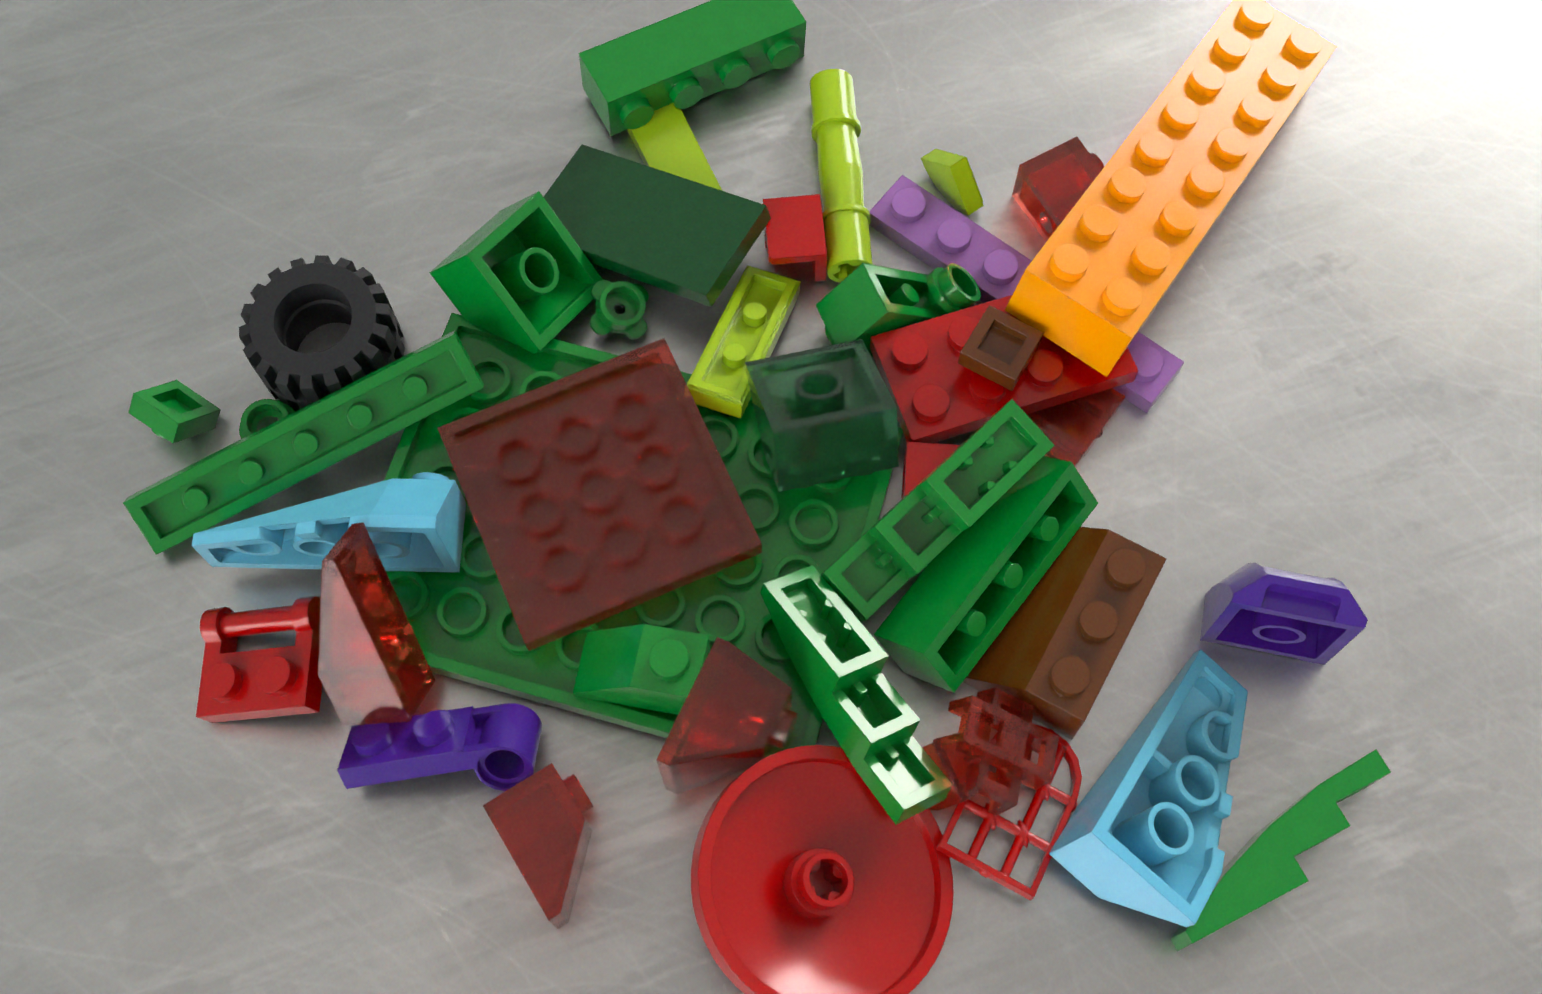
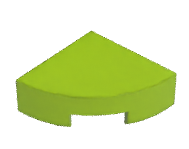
M934 149L921 157V161L932 182L954 208L969 216L984 206L967 157L940 149Z

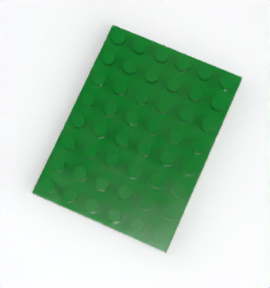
M451 313L442 337L454 330L456 331L484 382V388L406 427L384 481L392 478L412 479L413 475L423 472L441 474L449 478V480L456 481L466 501L460 571L348 570L329 615L327 642L752 763H757L772 754L786 749L817 745L824 719L783 645L760 590L763 583L811 565L822 574L880 520L903 438L902 428L754 390L740 419L685 401V387L692 374L557 339H552L540 352L533 354L466 321L462 315ZM648 624L709 635L712 660L700 719L574 696L573 689L586 633Z

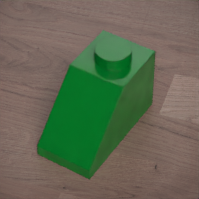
M862 263L816 304L825 324V334L830 343L841 354L873 357L870 350L872 336L942 316L928 299V274Z
M648 624L587 632L573 695L700 719L712 660L709 635Z

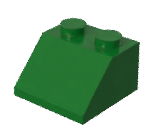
M539 191L500 210L429 272L466 321L533 354L540 352L594 299L591 294L592 289L597 282L603 280Z

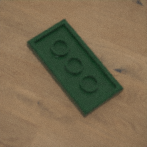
M583 144L544 195L547 203L591 263L709 307L713 306L771 219L767 206Z

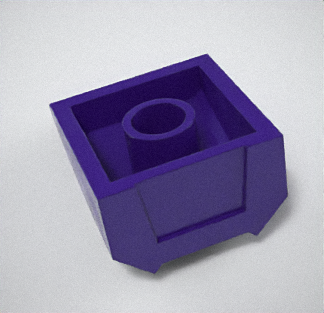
M1248 563L1214 585L1205 594L1200 641L1230 645L1325 665L1365 629L1368 619L1343 582L1335 578L1316 577L1264 567L1257 563Z

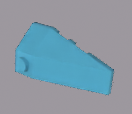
M423 472L413 475L412 479L392 478L193 534L191 546L212 567L459 572L466 501L455 480H449V478L441 474Z
M1201 649L1195 652L1077 806L1049 854L1100 899L1184 927L1195 925L1222 874L1225 852L1218 849L1222 819L1229 817L1231 813L1233 796L1227 794L1226 790L1230 763L1239 757L1248 691Z

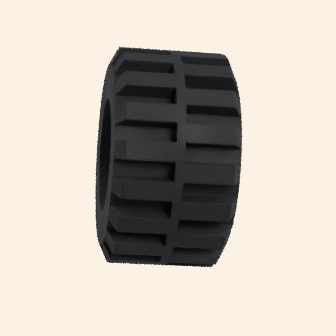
M315 255L314 263L306 264L303 258L290 261L291 269L281 272L279 267L267 274L271 281L266 286L258 283L250 292L255 300L254 304H244L241 317L246 324L239 327V338L245 346L243 351L275 399H280L281 402L289 405L295 411L404 356L405 347L400 339L404 336L380 283L376 284L373 275L364 267L356 270L353 261L340 258L336 264H332L328 255ZM330 323L350 325L344 337L334 346L316 353L298 352L304 338L316 328Z

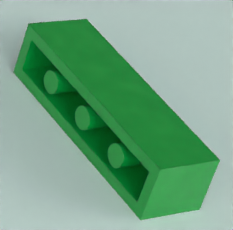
M711 0L580 52L579 61L582 86L610 136H613L627 129H637L646 125L652 119L655 110L673 103L678 109H686L696 104L700 99L724 89L737 88L749 79L765 72L790 66L797 59L804 57L807 22L793 0Z
M1043 456L971 527L961 532L928 564L873 634L904 673L955 693L1098 505L1096 498L1074 464L1070 461Z

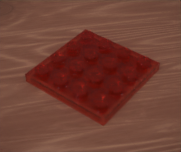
M665 338L438 427L444 446L528 651L762 553V543Z

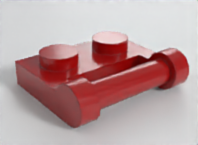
M319 596L298 598L293 605L240 612H234L228 607L206 610L200 619V632L205 641L196 717L210 723L319 713L329 626V611L325 601ZM296 631L295 646L236 652L238 637Z

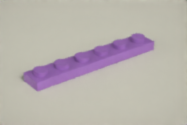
M901 175L869 211L871 216L869 226L931 268H945L950 263L963 267L976 281L981 293L980 301L983 303L1012 295L1025 269L1032 261L904 175ZM1138 332L1128 346L1139 370L1134 382L1111 388V390L1147 413L1177 376L1184 361Z

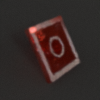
M717 637L656 759L665 789L675 794H680L748 769L766 758L772 746L782 750L792 733L798 717V713L790 710L792 705V688L733 644Z

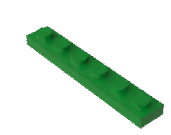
M454 330L127 497L123 504L157 555L193 537L194 533L204 531L484 388V382Z

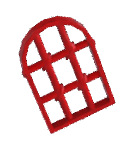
M1034 723L1012 724L997 732L984 750L978 753L976 758L977 764L936 850L977 871L981 876L989 878L1031 901L1035 897L1052 858L1049 852L1065 828L1071 812L1077 807L1082 774L1078 757L1065 739L1052 729ZM1012 734H1023L1012 759L1007 757V760L1004 761L990 753L998 741ZM1034 735L1045 738L1056 747L1044 775L1039 774L1038 778L1019 769ZM1063 756L1069 764L1072 778L1069 795L1051 786ZM986 762L1005 772L991 804L985 803V807L968 798ZM1018 779L1037 790L1023 821L1018 820L1016 825L998 815V812L1011 783L1016 784ZM1050 796L1065 804V807L1048 842L1031 833L1030 829L1043 800L1048 801ZM963 808L983 818L968 853L947 843ZM996 826L1016 836L1000 871L977 859L990 829L994 831ZM1028 843L1045 852L1030 887L1009 877L1022 847L1027 848Z

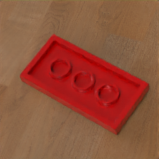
M1012 295L872 336L870 340V350L908 442L936 443L978 430L1011 399L1026 414H1030L1134 382L1139 370L1127 348L1106 377L1045 336L1042 337L1039 347L1013 391L958 364L961 350L989 305L1014 317L1005 311Z

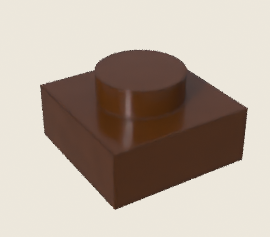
M989 305L961 350L958 364L1013 391L1039 347L1044 332Z

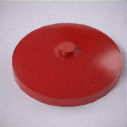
M826 745L800 746L780 751L762 759L738 775L723 789L707 812L695 842L691 864L692 903L698 927L711 956L728 979L744 994H909L928 974L937 960L944 945L952 916L954 890L950 857L936 850L942 837L941 830L929 808L895 825L857 773L841 747Z

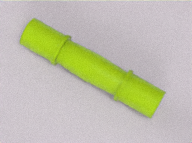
M826 69L816 73L809 83L813 116L811 135L817 143L818 179L824 209L822 215L827 248V274L831 280L841 283L862 263L873 265L869 234L871 216L869 210L864 207L863 170L857 141L861 133V124L857 119L853 78L847 71Z

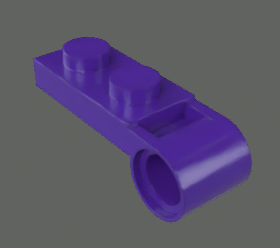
M505 703L480 708L471 706L446 711L434 710L426 714L391 720H373L365 724L351 726L337 771L346 789L474 769L479 780L485 785L496 790L513 791L526 786L533 777L542 732V722L532 709L516 703Z

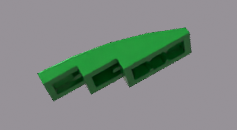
M1011 399L865 532L821 576L861 623L868 620L910 578L919 574L961 532L971 527L1055 445L1017 403Z
M813 565L763 583L760 590L761 596L783 645L814 704L857 773L895 825L945 800L953 784L912 736L920 722V718L881 673L889 655Z
M1377 749L1304 794L1244 845L1222 869V874L1196 924L1189 927L1180 925L1172 936L1171 941L1177 951L1309 881L1296 861L1295 856L1350 827L1337 803L1369 787L1391 773Z

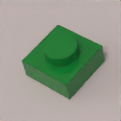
M174 380L133 393L128 413L151 428L154 434L174 444L215 429L221 409L178 380Z

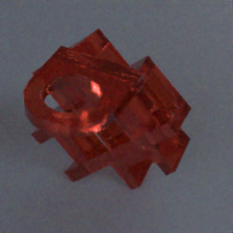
M997 688L979 691L976 697L971 695L950 701L948 711L961 717L958 733L933 739L932 743L922 746V748L953 786L945 800L929 809L931 811H939L980 794L991 799L989 813L997 816L1009 810L1018 803L1021 784L1037 790L1052 782L1059 736L1032 724L1035 706ZM991 728L998 731L995 745L989 742ZM1032 751L1039 754L1037 764L1031 762ZM990 765L997 767L996 773L989 770Z

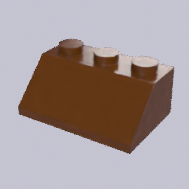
M1080 527L963 683L1072 740L1085 722L1167 558L1109 529Z

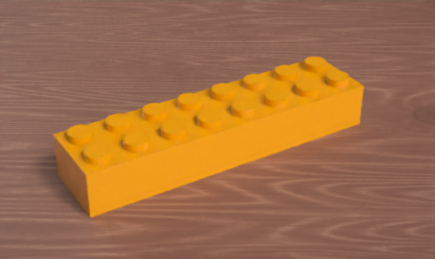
M1232 0L1025 269L1005 311L1020 321L1044 332L1043 336L1107 377L1309 90L1337 46L1321 37L1314 30L1301 25L1273 8L1264 0Z

